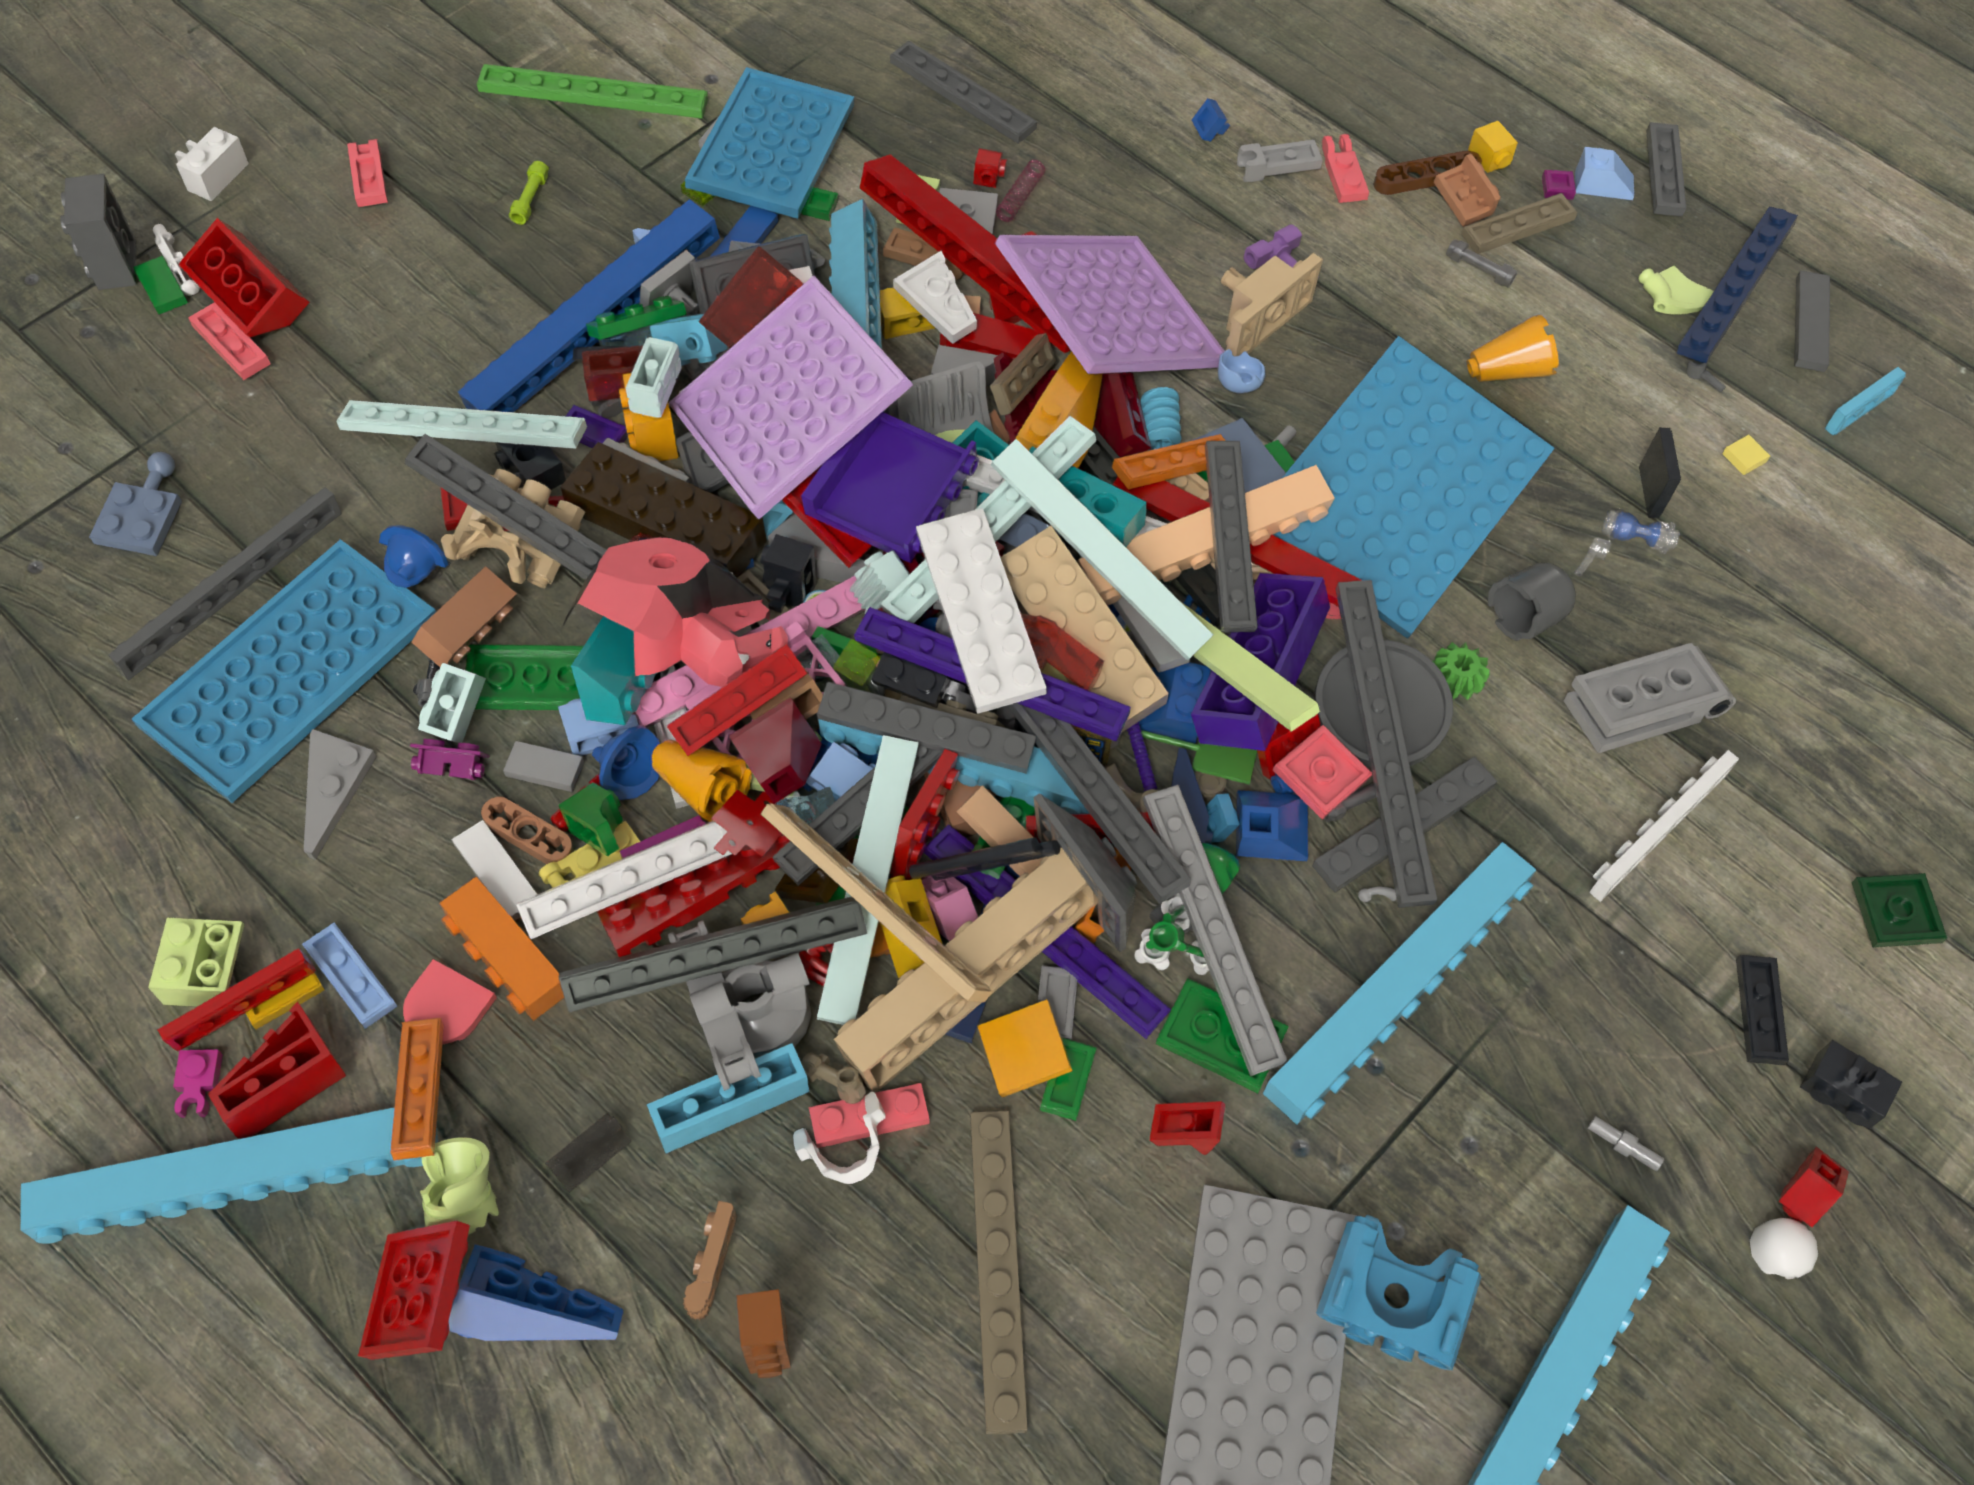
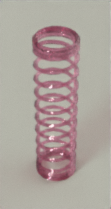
M1032 159L1028 162L1021 175L1015 181V184L1012 185V188L996 208V214L1001 220L1010 222L1014 219L1015 214L1018 213L1027 196L1030 195V192L1033 191L1037 182L1044 175L1045 166L1040 161ZM1035 163L1042 168V170L1039 167L1030 164ZM1030 166L1036 167L1041 173H1036ZM1001 208H1004L1006 212L1011 214V217L1005 216Z

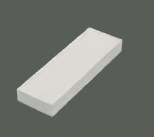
M482 820L454 837L452 841L478 879L515 921L521 917L516 903L535 896L537 893Z

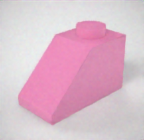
M932 876L920 878L938 932L948 941L955 937V933L960 926L967 921L973 922L978 918L967 887L954 877L935 881Z

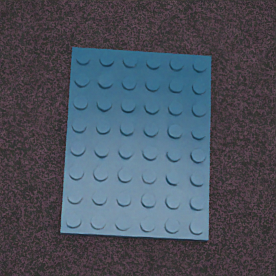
M1398 336L1282 477H1287L1317 465L1335 497L1328 509V514L1316 522H1310V520L1302 522L1289 533L1282 534L1278 532L1273 535L1362 581L1372 580L1379 618L1408 639L1555 448Z

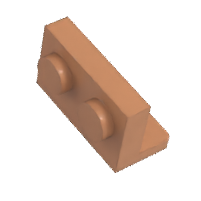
M1471 153L1464 157L1460 166L1440 173L1435 177L1434 184L1463 227L1493 215L1500 201L1499 191L1484 173L1481 163L1477 162Z

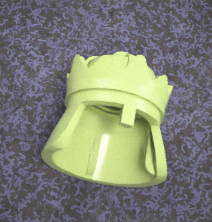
M472 1138L447 1139L435 1143L434 1156L422 1157L423 1168L431 1180L428 1186L420 1191L423 1199L425 1227L460 1221L470 1225L469 1235L476 1232V1228L485 1226L488 1213L492 1216L499 1215L495 1200L497 1197L488 1181L489 1150L484 1143Z

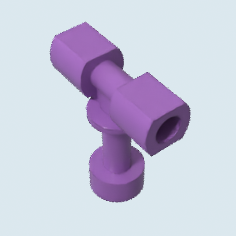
M1290 224L1275 232L1272 241L1260 240L1246 247L1243 259L1250 268L1257 269L1273 256H1277L1293 268L1297 261L1290 253L1292 249L1299 246L1302 234L1297 227Z

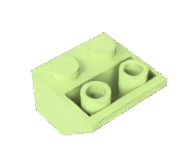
M167 918L148 988L163 1005L199 1006L229 989L244 923L241 921Z

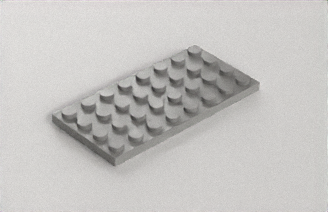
M1209 1185L1203 1186L1159 1485H1330L1346 1334L1342 1333L1344 1327L1320 1318L1316 1312L1347 1222L1354 1221L1357 1215Z

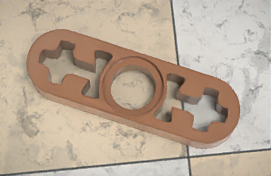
M494 797L483 805L481 815L491 832L543 863L558 862L574 852L571 839L566 833L507 798ZM505 811L507 819L512 822L509 826L508 821L502 817H497L494 820L492 814L494 812L500 814ZM526 825H533L538 828L536 835L530 839L518 837L519 830ZM545 837L547 842L554 847H559L562 844L564 851H555L551 854L549 846L544 843Z

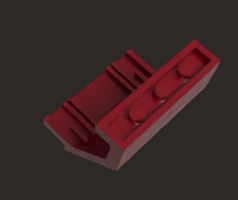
M1004 352L993 358L996 369L995 379L1013 361ZM1048 370L1010 414L1005 415L1004 426L1009 434L1010 444L1016 439L1019 431L1058 370ZM1133 372L1103 373L1094 420V428L1120 458L1151 449ZM1080 465L1078 469L1086 472L1084 468Z

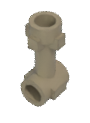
M810 1052L804 1056L801 1064L809 1081L813 1082L816 1079L822 1081L823 1079L838 1087L837 1092L840 1099L849 1104L858 1103L864 1098L866 1093L863 1086L864 1080L855 1068L845 1067L837 1070L828 1065L830 1063L829 1057L822 1053L817 1055Z

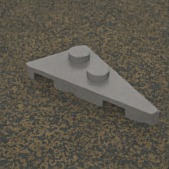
M314 729L310 733L304 852L309 858L316 860L373 764L376 755L371 749Z

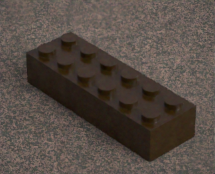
M600 442L596 443L560 487L564 501L570 502L585 511L583 519L632 542L660 537L672 538L691 544L720 562L735 577H739L751 563L752 558L754 559L767 541L763 517L758 519L747 509Z

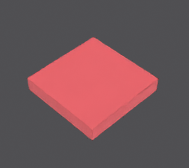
M1324 725L1318 728L1273 768V771L1322 820L1372 776V772Z

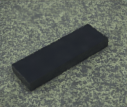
M1740 955L1736 959L1747 1062L1785 1065L1789 1061L1777 958Z

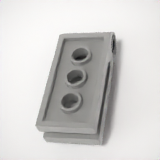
M1693 643L1575 676L1571 684L1575 691L1567 693L1564 699V703L1597 753L1700 723L1704 716L1707 719L1717 718L1729 711L1736 703V698L1700 648L1694 646Z

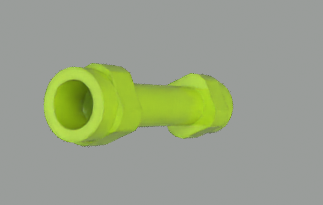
M534 161L529 166L526 186L519 200H514L510 207L509 218L516 224H525L532 213L530 204L539 185H544L548 178L549 167L544 162Z

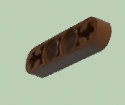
M1460 151L1385 165L1377 170L1373 185L1377 192L1384 195L1436 186L1434 184L1435 177L1440 174L1434 168L1441 167L1447 171L1460 166L1464 157L1470 153L1481 164L1482 159L1479 154L1473 151ZM1407 173H1418L1421 177L1413 178L1409 176Z

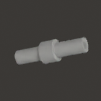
M1594 1116L1587 1128L1613 1144L1615 1151L1625 1157L1631 1155L1655 1171H1658L1664 1161L1663 1157L1640 1144L1638 1137L1626 1130H1623V1132L1619 1131L1597 1116Z

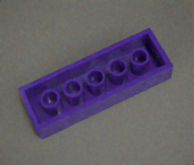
M1260 573L1254 584L1257 629L1255 632H1231L1229 638L1295 686L1330 609L1324 578ZM1213 671L1191 713L1200 744L1265 751L1278 724L1276 719Z

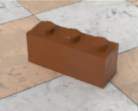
M779 1289L736 1295L741 1348L750 1374L757 1373L758 1378H772L782 1375V1369L791 1368L786 1317Z

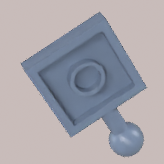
M155 452L148 458L147 468L150 473L143 487L114 483L89 536L94 544L153 556L158 555L182 502L178 494L157 490L162 479L170 476L175 469L174 459L168 453Z

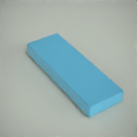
M1899 367L1889 372L1839 407L1825 429L1831 435L1841 432L1892 396L1906 377V373Z

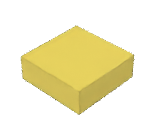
M1750 435L1727 446L1722 453L1743 475L1767 463L1770 455Z

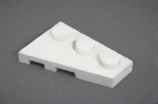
M942 251L893 279V288L952 344L977 328V320L964 294L960 293L952 271H949L945 264V257Z

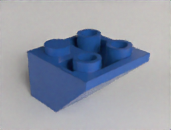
M1237 790L1236 812L1240 825L1236 828V856L1307 861L1308 805L1295 794Z

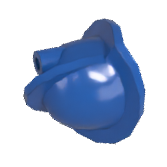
M395 525L387 527L380 533L379 543L387 545L384 571L388 580L397 587L408 588L416 585L429 576L438 565L448 568L451 564L446 559L444 552L433 540L413 528Z
M637 725L628 728L622 734L612 737L603 747L598 746L592 752V756L600 764V787L605 790H612L619 800L637 798L648 792L659 779L660 775L652 767V753L660 742L647 727Z

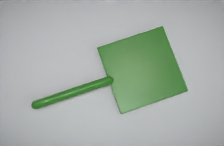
M1141 730L1143 738L1196 751L1192 766L1194 771L1250 784L1257 750L1200 744V742L1194 744Z

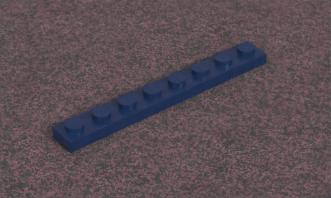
M1769 206L1682 339L1677 354L1707 363L1794 227L1798 215L1789 213L1784 209Z

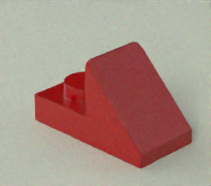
M1222 1101L1155 1104L1150 1141L1157 1146L1191 1145L1203 1155H1207L1220 1142L1226 1104Z

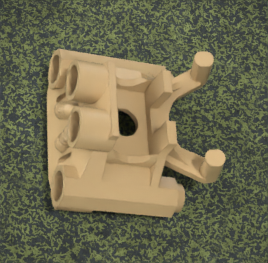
M497 469L494 476L491 475L568 526L579 531L580 522L585 513L580 507L562 500L559 501L557 507L548 504V498L552 491L537 481L526 480L522 489L519 488L522 482L521 479L506 470ZM467 505L454 535L445 534L441 539L445 557L452 560L460 558L469 560L470 556H475L478 548L484 547L496 548L505 552L510 558L507 565L511 581L522 584L526 580V554L532 558L527 570L529 574L527 580L541 588H546L547 584H552L561 565L515 534L504 531L501 525Z

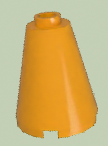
M1542 315L1533 316L1472 351L1470 359L1466 362L1470 376L1472 378L1476 377L1479 382L1555 375L1557 372L1554 368L1559 366L1558 351L1553 334L1547 335L1543 328L1549 325L1547 320Z
M671 739L657 745L652 753L653 769L707 822L713 821L711 818L736 790L741 791L745 795L749 791L752 772L746 768V762L739 756L703 747L687 756L679 743Z

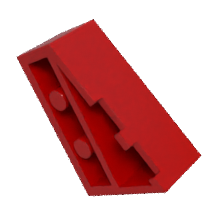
M298 1001L289 1010L291 1015L276 1031L270 1029L264 1035L263 1039L265 1042L249 1059L244 1056L208 1093L223 1122L238 1139L252 1137L346 1076L319 1031Z

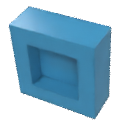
M1216 794L1206 805L1209 814L1207 830L1213 831L1212 842H1223L1240 825L1229 794Z

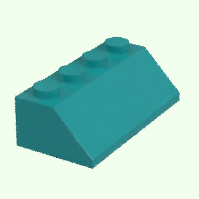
M604 616L571 665L586 720L626 725L632 713L637 711L641 698L646 690L652 686L653 679L657 674L635 676L634 631Z

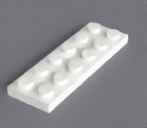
M983 508L916 526L917 535L977 714L1045 695L1046 685Z

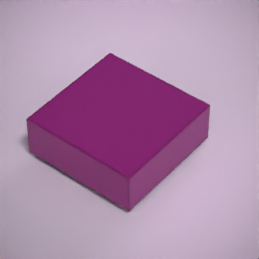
M1544 170L1542 175L1544 198L1562 193L1566 199L1573 200L1576 194L1573 171Z

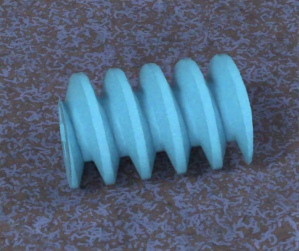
M1154 388L1145 392L1141 397L1140 404L1151 444V449L1147 451L1180 444L1181 425L1179 423L1181 418L1179 414L1180 405L1178 403L1180 398L1178 392L1172 388Z

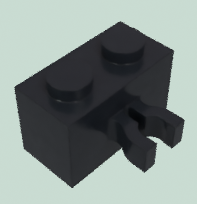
M776 534L771 545L764 547L760 563L764 567L762 581L769 589L767 598L771 599L768 607L770 610L781 613L785 604L794 607L802 604L806 596L813 592L817 582L814 546Z
M1832 1040L1817 1053L1800 1088L1810 1093L1811 1097L1817 1102L1829 1105L1843 1113L1850 1122L1870 1129L1886 1117L1902 1081L1890 1075L1884 1069L1870 1063L1864 1057L1855 1054Z

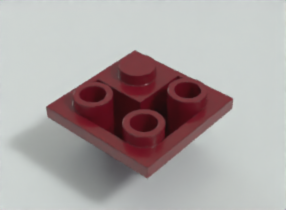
M791 697L729 736L751 772L774 804L805 785L822 744Z

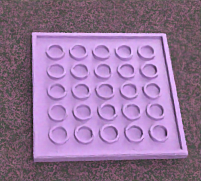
M999 235L995 243L1088 374L1218 368L1219 356L1225 352L1138 236Z
M812 276L669 402V405L751 512L760 519L913 384L815 276Z

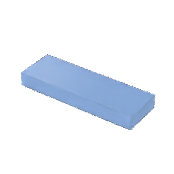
M332 923L302 944L365 1029L397 1007L394 1000L335 923Z

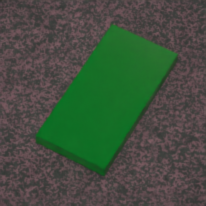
M469 645L471 651L467 655L465 671L486 678L475 709L559 710V706L565 705L574 699H580L571 665L583 646Z

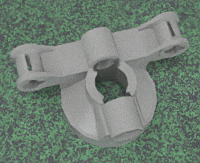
M700 921L697 927L679 934L671 932L668 934V937L672 944L706 935L708 932L704 921ZM798 953L777 961L766 960L728 970L723 974L721 972L686 982L691 1002L705 1033L713 1057L712 1060L724 1091L730 1089V1084L750 1076L755 1078L761 1077L755 1058L791 1043L795 1048L807 1032L811 1018V1008L805 986L809 985V981ZM764 993L754 1002H742L751 995Z

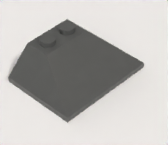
M1039 793L1034 797L1039 840L1041 843L1052 840L1058 841L1060 848L1064 850L1098 898L1100 926L1119 952L1126 949L1135 903V886L1137 881L1127 866L1121 868L1114 859L1116 852L1107 838L1100 839L1092 828Z

